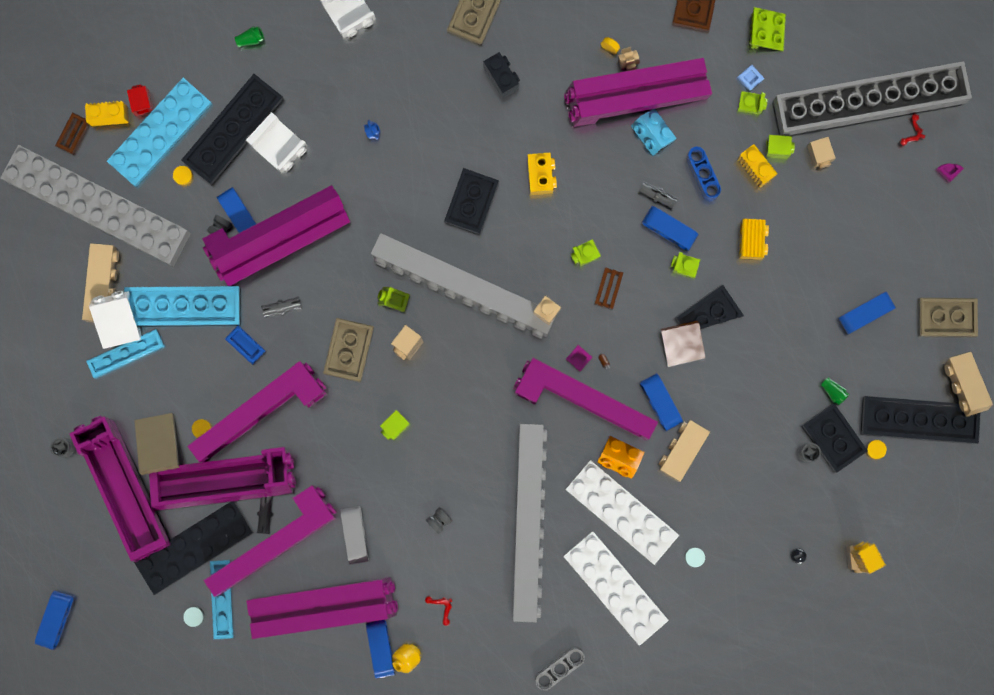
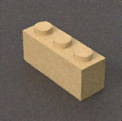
M405 325L391 344L397 356L403 360L405 358L411 360L424 342L420 335Z
M968 352L949 358L945 363V372L951 378L952 389L960 400L959 406L961 411L965 413L966 417L987 411L993 403L972 353Z
M691 420L687 423L683 422L678 430L681 434L677 440L675 438L672 440L668 447L671 449L667 456L663 455L658 464L661 466L659 471L678 482H681L710 433Z

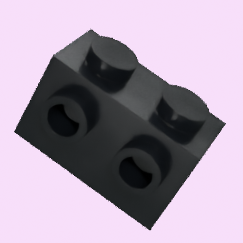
M498 52L484 60L483 67L501 97L505 98L519 89L518 82L520 79L515 71L512 72L510 70V62L505 55L502 56Z

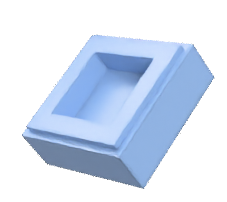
M750 65L737 79L750 92L764 80V77L753 65Z

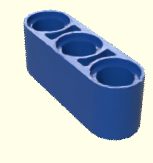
M693 147L687 154V163L703 198L707 201H714L721 193V186L705 151L701 147ZM698 153L701 159L695 161L691 158V154ZM700 170H705V171H707V172H708V177H707V178H702V177H700L699 171H700ZM713 187L716 190V194L709 195L707 188Z
M233 187L217 196L219 203L239 233L256 225V222Z
M651 206L642 221L644 226L686 251L690 250L699 235L690 227L654 206Z
M886 291L838 319L846 333L850 334L896 307Z
M657 373L640 382L665 431L683 423L674 402Z
M53 591L35 638L36 645L55 650L71 609L73 596Z
M386 619L366 622L375 678L395 675Z

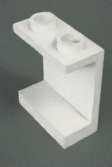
M320 0L343 39L353 37L357 34V30L362 27L367 28L374 23L375 15L373 11H370L364 0Z
M272 112L246 139L251 147L281 173L289 171L294 165L293 161L297 157H302L307 150L306 142L298 138Z
M117 291L107 297L103 295L97 296L90 302L89 308L103 349L141 340L142 331L140 326L137 327L128 300L129 291Z

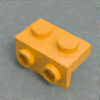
M609 436L598 459V463L605 468L620 473L624 477L632 479L645 452Z

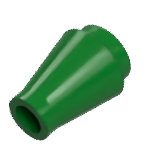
M253 26L240 35L235 36V42L238 47L261 44V41H264V35L259 26Z
M829 377L821 384L833 403L838 405L843 403L850 395L846 388Z

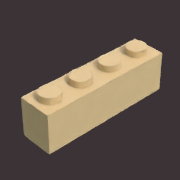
M90 244L82 316L84 321L94 322L89 308L93 298L101 295L104 297L111 296L115 292L113 283L117 280L115 264L119 261V251L113 245Z

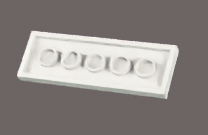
M591 460L565 489L654 565L679 536Z
M593 531L563 556L639 646L669 621Z

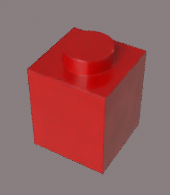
M135 85L131 87L132 89L127 90L131 111L135 116L153 111L150 92L146 86Z

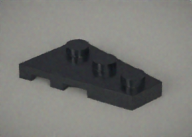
M720 285L675 318L679 324L698 321L700 329L743 317L744 315L724 285Z

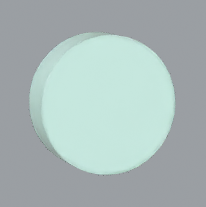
M691 548L686 552L685 560L688 565L699 567L705 561V554L699 548Z
M191 607L184 613V621L188 626H198L204 620V613L198 607Z

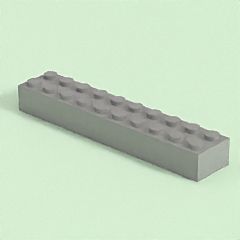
M963 61L776 95L773 102L780 136H788L966 104L972 99Z
M20 145L17 146L1 176V179L172 267L177 262L191 235L188 230Z
M380 233L371 252L375 264L384 268L387 265L391 267L394 273L401 276L405 273L409 275L410 280L416 283L425 282L428 288L434 291L440 289L449 298L455 299V297L461 299V303L469 307L475 305L484 314L489 315L493 313L496 315V319L504 323L510 321L514 323V327L524 331L526 328L532 331L531 335L537 338H546L555 320L554 318L550 325L546 324L533 314L538 304Z
M520 424L513 622H537V618H541V605H537V601L542 596V586L538 585V578H542V566H539V559H543V546H539V542L544 537V527H540V519H544V507H541V500H545V488H541V483L546 477V468H542V461H546V449H543V442L547 441V429H543V425Z

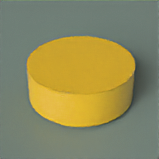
M605 37L601 42L602 48L611 54H617L620 49V45L610 37Z
M178 166L173 172V179L179 185H187L192 181L193 173L186 166Z
M199 419L193 423L192 433L195 437L199 438L211 429L212 426L207 420Z
M873 440L866 447L868 450L866 453L872 459L883 458L887 451L886 445L880 440Z

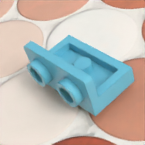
M652 109L640 116L631 125L652 155H655L662 148L677 139L656 109Z

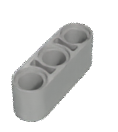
M361 507L341 509V519L349 564L368 562L369 556Z
M573 647L540 671L535 678L537 687L541 690H548L584 662L582 650ZM573 652H579L581 658L579 661L573 662L570 660V655ZM557 664L565 666V671L562 674L554 671ZM541 676H548L550 682L548 685L543 686L539 683V678Z

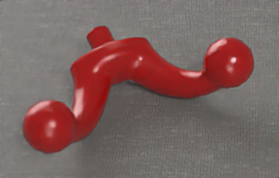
M918 114L912 115L913 126L917 135L902 138L900 140L901 145H906L908 141H919L920 138L925 139L926 135L922 134L923 129L917 124Z
M427 596L425 598L427 604H443L445 606L442 623L444 626H448L450 624L448 614L452 608L450 604L452 599L432 600V597Z

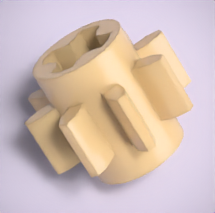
M631 47L622 49V54L618 55L621 69L626 68L627 71L636 70V65L640 64L637 50L631 51Z

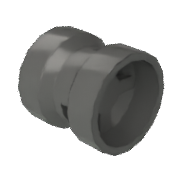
M215 215L214 223L208 227L207 232L212 234L221 228L226 232L231 228L232 223L219 215Z
M56 438L52 441L50 450L56 457H68L73 453L74 445L69 439Z
M814 443L804 444L799 449V457L804 462H815L821 456L820 447Z
M439 507L433 516H429L426 519V522L439 534L445 525H449L452 522V519Z

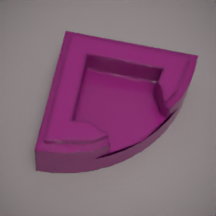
M948 163L939 166L936 170L950 183L964 168L958 164Z

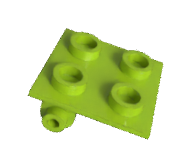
M753 7V13L751 14L752 24L750 25V28H752L750 33L752 35L749 42L751 48L757 49L760 46L784 51L786 14Z

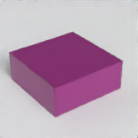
M577 345L565 360L581 372L592 359V356Z

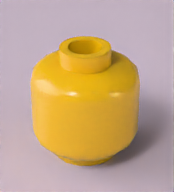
M403 644L392 654L395 670L403 673L411 672L420 663L421 654L419 649L412 644Z

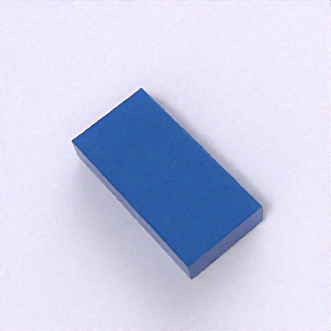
M239 325L225 338L252 365L266 352Z

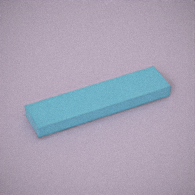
M155 329L142 335L141 340L122 344L86 362L93 378L96 379L165 346L158 330Z
M230 560L210 561V576L228 565ZM231 588L220 596L214 597L211 593L213 638H234Z

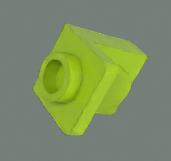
M741 91L738 111L760 115L767 107L768 99L765 98V93L755 94Z
M593 239L573 247V253L570 254L574 263H578L580 267L601 257Z
M679 252L672 259L671 267H674L673 273L695 279L700 259L683 255L682 252Z
M383 287L378 293L377 305L405 312L410 294L392 287Z

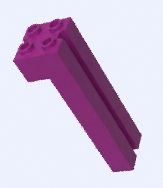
M704 58L574 80L564 93L565 102L571 108V111H568L569 120L573 122V127L594 124L600 118L708 99L712 95L710 82L707 80Z
M331 185L231 238H228L223 228L202 238L205 244L202 248L206 256L210 257L209 262L220 281L224 280L229 287L350 223V220L343 208L338 193Z
M532 358L531 361L527 360L522 371L525 373L523 378L518 377L513 387L516 390L515 395L534 405L545 388L646 441L650 439L658 423L654 419L535 358Z
M299 361L187 447L198 462H207L295 394L304 406L307 405L310 408L327 395L324 391L327 387L319 378L315 379L313 376L315 371L307 362L304 364Z
M98 416L91 420L92 423L86 427L84 424L75 427L74 431L69 433L78 455L84 456L131 562H138L171 544L156 511L151 507V500L115 421L105 416Z
M285 447L261 450L262 455L185 464L179 465V468L149 473L151 507L158 511L293 494V488L296 487L295 476H293L291 469H294V459Z
M312 485L293 497V500L303 514L302 516L203 580L214 597L220 596L336 519L334 514L337 512L331 503L327 504L323 499L326 497L323 490L319 486L316 488V486Z
M391 577L246 600L248 616L251 619L252 639L392 618L398 612L397 601H394L392 593H395V584L391 581Z

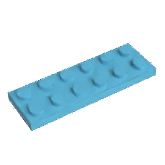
M182 78L113 153L107 162L137 187L212 105L211 101L186 79Z
M239 286L124 287V292L129 291L128 300L137 326L240 325Z

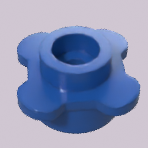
M368 120V124L364 125L365 133L369 139L376 138L378 140L380 128L377 123Z

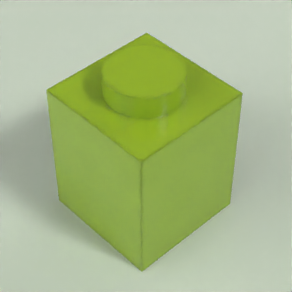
M769 135L766 138L765 157L788 159L794 153L795 143L792 142V136Z
M396 410L380 425L383 429L381 433L388 440L390 438L396 440L411 424Z

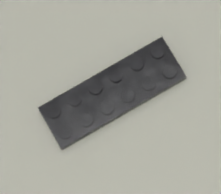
M253 73L181 161L212 185L247 143L246 139L284 99L283 96Z
M864 396L862 435L979 444L980 413L966 417L965 413L961 411L959 403Z
M231 501L170 539V546L134 563L153 595H156L254 532L235 501Z

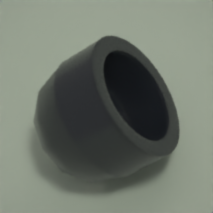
M796 548L792 550L790 558L794 563L801 564L805 562L807 555L803 549ZM803 553V555H804L803 557H800V558H798V559L795 560V557H794V556H797V555Z

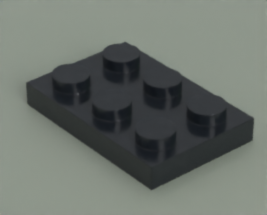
M463 168L444 222L480 235L499 180Z
M835 403L802 425L812 441L820 447L822 455L835 473L868 451Z

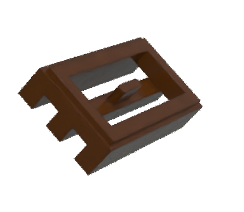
M72 112L55 146L74 155L89 126L86 119ZM75 119H78L77 122H76V124H75V126H74V128H73V130H72L71 133H70V136H69L67 142H66L65 145L63 146L62 144H63V142H64V140H65V138H66V136H67V134H68V132H69L71 126L73 125ZM84 122V123L82 124V126H81V128H80V130H79V132H78V134H77V136H76V138H75V140H74L72 146L69 148V146H70V144L72 143V141H73V139H74V137H75V135H76V133H77V131H78V129H79L81 123Z
M605 267L595 305L613 310L624 272H618ZM607 273H610L611 276L604 300L600 302ZM617 275L618 279L611 303L607 304L614 277Z

